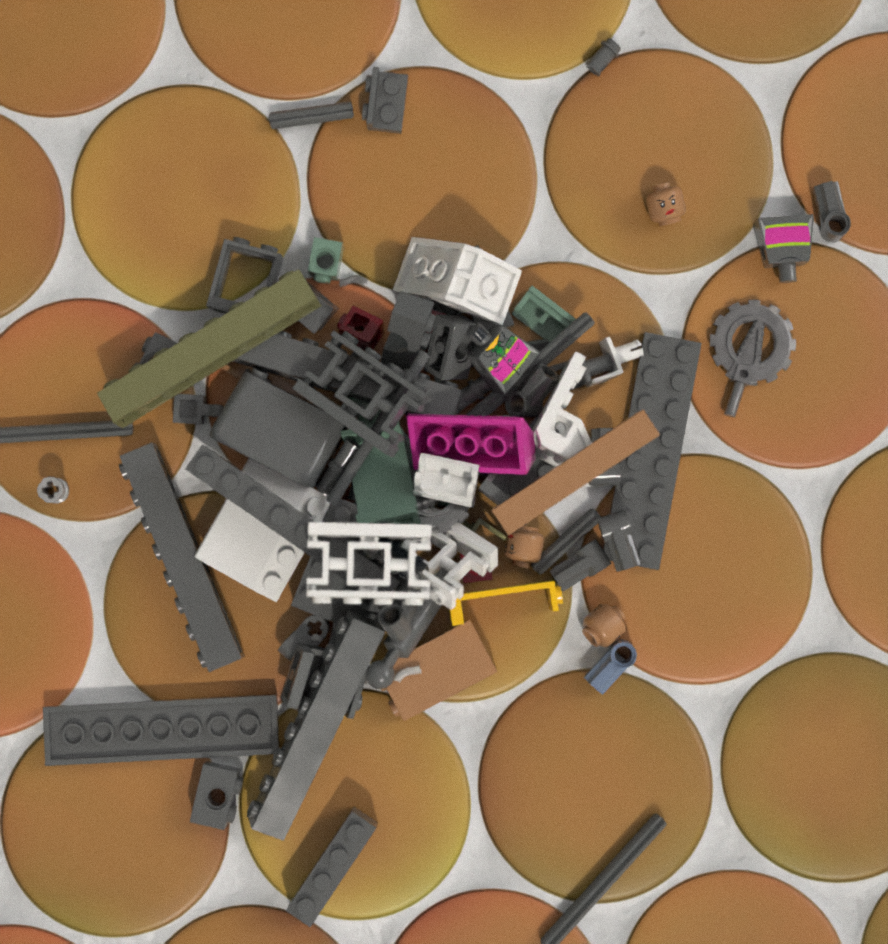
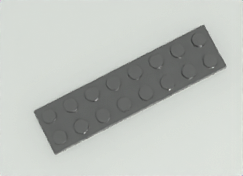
M647 332L643 334L641 348H643L644 356L640 357L638 361L628 418L643 409L660 435L619 462L620 482L614 488L610 514L625 509L633 531L631 536L641 563L638 566L659 570L702 343ZM604 542L603 550L609 560L613 561L608 545Z
M277 694L43 707L45 766L274 754L280 748Z

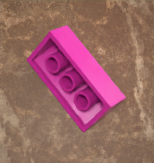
M407 415L414 470L419 468L421 453L479 465V473L527 475L536 460L534 432L523 417Z

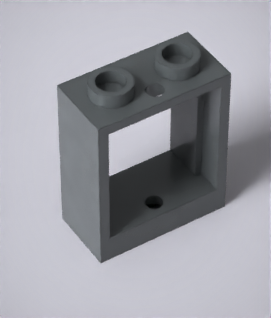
M233 237V241L224 239L206 306L212 311L226 314L231 306L238 303L221 298L233 253L272 263L266 286L270 287L277 283L283 262L282 255L277 253L278 249L265 244H261L260 248L250 246V241L239 237Z

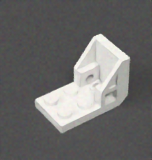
M412 237L392 291L397 293L402 291L423 299L435 300L454 310L493 324L503 325L522 270L482 249L468 244Z
M576 351L565 364L558 378V383L553 388L532 429L534 432L536 457L554 467L592 443L582 420L564 411L574 394L569 391L570 388L574 389L586 370V367L582 366L586 356Z

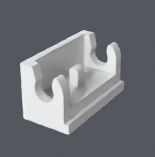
M421 453L418 472L415 473L413 495L471 507L478 484L479 465Z

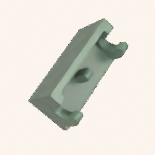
M534 286L529 288L511 314L540 337L548 339L549 342L576 320V318Z

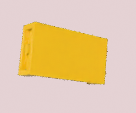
M548 580L464 592V596L461 599L457 598L456 606L450 610L452 626L464 624L461 600L545 588L547 589L549 610L559 611L558 604H563L561 586H555V581Z

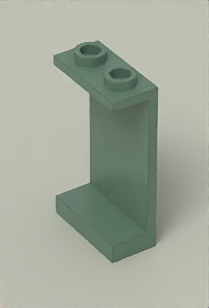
M398 422L393 430L403 436V431ZM350 429L340 431L344 443L346 438H350L360 445L364 440ZM385 431L381 434L386 439L390 436ZM404 440L397 445L400 449L393 458L373 446L353 478L352 483L358 514H356L357 523L421 524L416 496L413 495L414 486Z

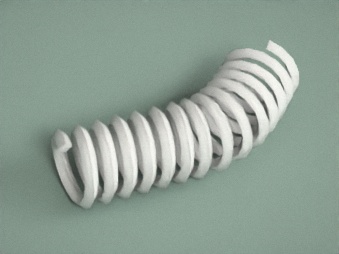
M420 666L403 668V671L400 670L395 674L394 681L400 682L407 675L411 676L413 673L415 675L417 672L419 674V671L421 674Z

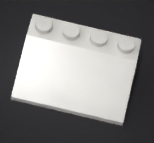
M251 458L247 460L242 469L247 475L315 522H322L331 503L326 501L328 496L320 491L302 485ZM226 498L194 557L253 591L277 602L304 552Z

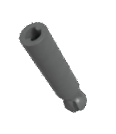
M441 568L434 576L443 581V578L449 572ZM431 597L429 600H423V605L418 606L411 620L413 624L411 635L403 641H393L387 636L384 645L388 651L384 658L373 662L367 669L366 679L370 686L375 689H384L391 685L395 676L393 666L399 658L410 657L442 605L435 603Z

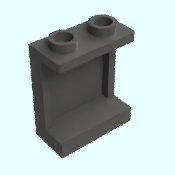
M297 642L281 694L286 707L298 709L301 698L307 696L311 688V677L315 670L320 669L324 661L322 656L325 648ZM366 672L345 713V716L349 719H354L355 712L361 708V693L364 684L368 683Z

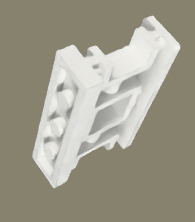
M429 506L428 509L425 510L422 509V511L424 512L440 511L438 508L434 506ZM459 522L451 526L452 530L447 532L431 531L430 542L442 550L429 562L425 559L423 560V562L428 564L429 572L424 569L420 572V576L415 573V580H430L429 593L431 599L438 605H444L450 610L456 606V599H461L464 596L463 585L459 581L471 569L483 577L487 571L491 573L498 566V547ZM400 539L403 541L401 547L407 551L409 543H421V539ZM363 550L370 559L377 560L378 550ZM380 550L381 559L384 560V551ZM457 551L465 556L459 563L452 560ZM441 568L449 572L443 578V581L434 576ZM390 571V572L393 573V574H398L399 571ZM400 571L407 576L408 581V571Z
M308 522V548L323 549L322 578H307L306 597L313 598V603L331 604V598H343V604H362V599H374L375 605H392V599H405V605H423V600L430 599V580H415V551L431 550V525ZM317 537L360 538V542H348L347 558L329 557V542L317 541ZM379 538L421 539V543L408 544V559H391V543L378 542ZM354 549L384 550L383 580L353 579ZM329 570H347V586H359V591L316 590V585H328ZM390 571H408L407 587H420V592L377 591L378 586H390Z

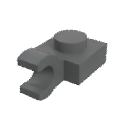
M178 394L174 397L173 423L204 425V416L218 418L224 406L205 404L206 396Z

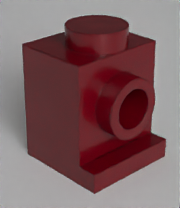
M353 305L348 314L344 313L341 316L337 329H339L340 335L346 331L358 339L359 342L356 346L365 351L368 346L374 350L384 334V323L382 319Z

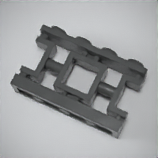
M333 330L330 334L333 338L324 345L336 353L320 377L307 370L305 379L303 381L298 379L292 389L381 452L393 458L400 449L397 445L405 438L393 429L410 405L421 413L423 412L425 404L427 402L430 404L433 399L426 394L429 388L416 379H413L410 383L402 378L405 374L403 370L391 362L386 367L379 362L382 358L381 355L368 346L365 351L357 347L356 345L359 340L346 331L340 335ZM342 344L369 361L371 364L368 368L357 361L350 373L343 370L341 366L349 355L339 349ZM364 373L382 385L366 409H363L348 398V395ZM388 375L417 395L415 400L403 394L396 406L388 401V396L395 388L386 381ZM333 378L339 380L342 385L334 396L344 402L340 407L313 388L315 383L326 389ZM379 410L389 415L381 426V429L390 435L388 439L360 421V416L362 415L372 421Z

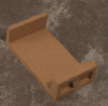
M468 619L464 621V624L415 648L409 658H399L393 666L395 674L400 670L403 671V668L418 667V665L420 666L421 674L419 671V674L417 672L415 675L414 673L411 676L407 675L400 682L393 680L390 686L381 690L382 692L388 690L392 698L388 704L395 717L401 715L403 721H406L497 673V670L471 620Z

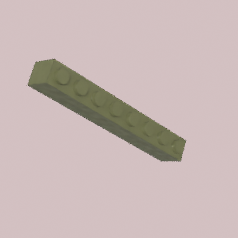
M299 269L295 272L289 271L283 274L274 285L270 287L265 286L254 293V297L248 301L238 302L231 306L228 310L229 312L225 315L208 320L203 325L204 328L195 333H188L182 336L178 344L171 348L159 350L154 354L152 360L145 364L141 363L133 366L128 371L129 374L121 379H113L103 386L104 389L97 394L113 423L124 428L322 305Z

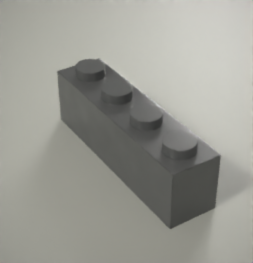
M353 807L288 904L286 911L311 927L376 830L378 822L356 807Z

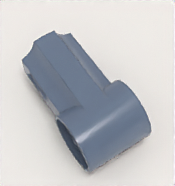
M616 640L584 678L603 695L619 676L635 663L637 658L636 649L627 640ZM622 646L628 647L631 652L629 658L625 661H619L615 658V651Z

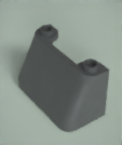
M253 367L252 370L249 368L245 369L216 419L209 436L302 485L315 487L329 467L328 462L334 457L342 441L340 431H345L348 428L322 409L271 384L272 381L267 378L269 374L266 371L257 367Z

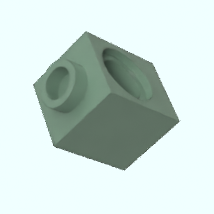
M314 237L308 266V273L310 276H314V281L330 284L331 280L338 281L344 252L343 242ZM325 255L333 258V264L327 269L318 266L319 259Z

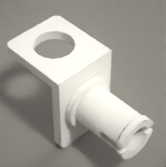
M610 337L600 341L599 345L603 355L609 353L614 368L609 374L592 379L591 382L586 384L587 388L618 377L624 373L621 366L622 363L644 356L643 348L631 351L641 346L639 340H633L616 348Z

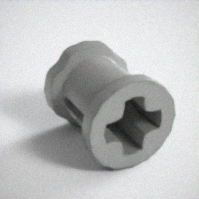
M55 477L44 478L37 488L40 498L47 503L56 504L64 502L68 498L70 491L66 481ZM57 486L59 487V492H55L54 495L48 493V489Z

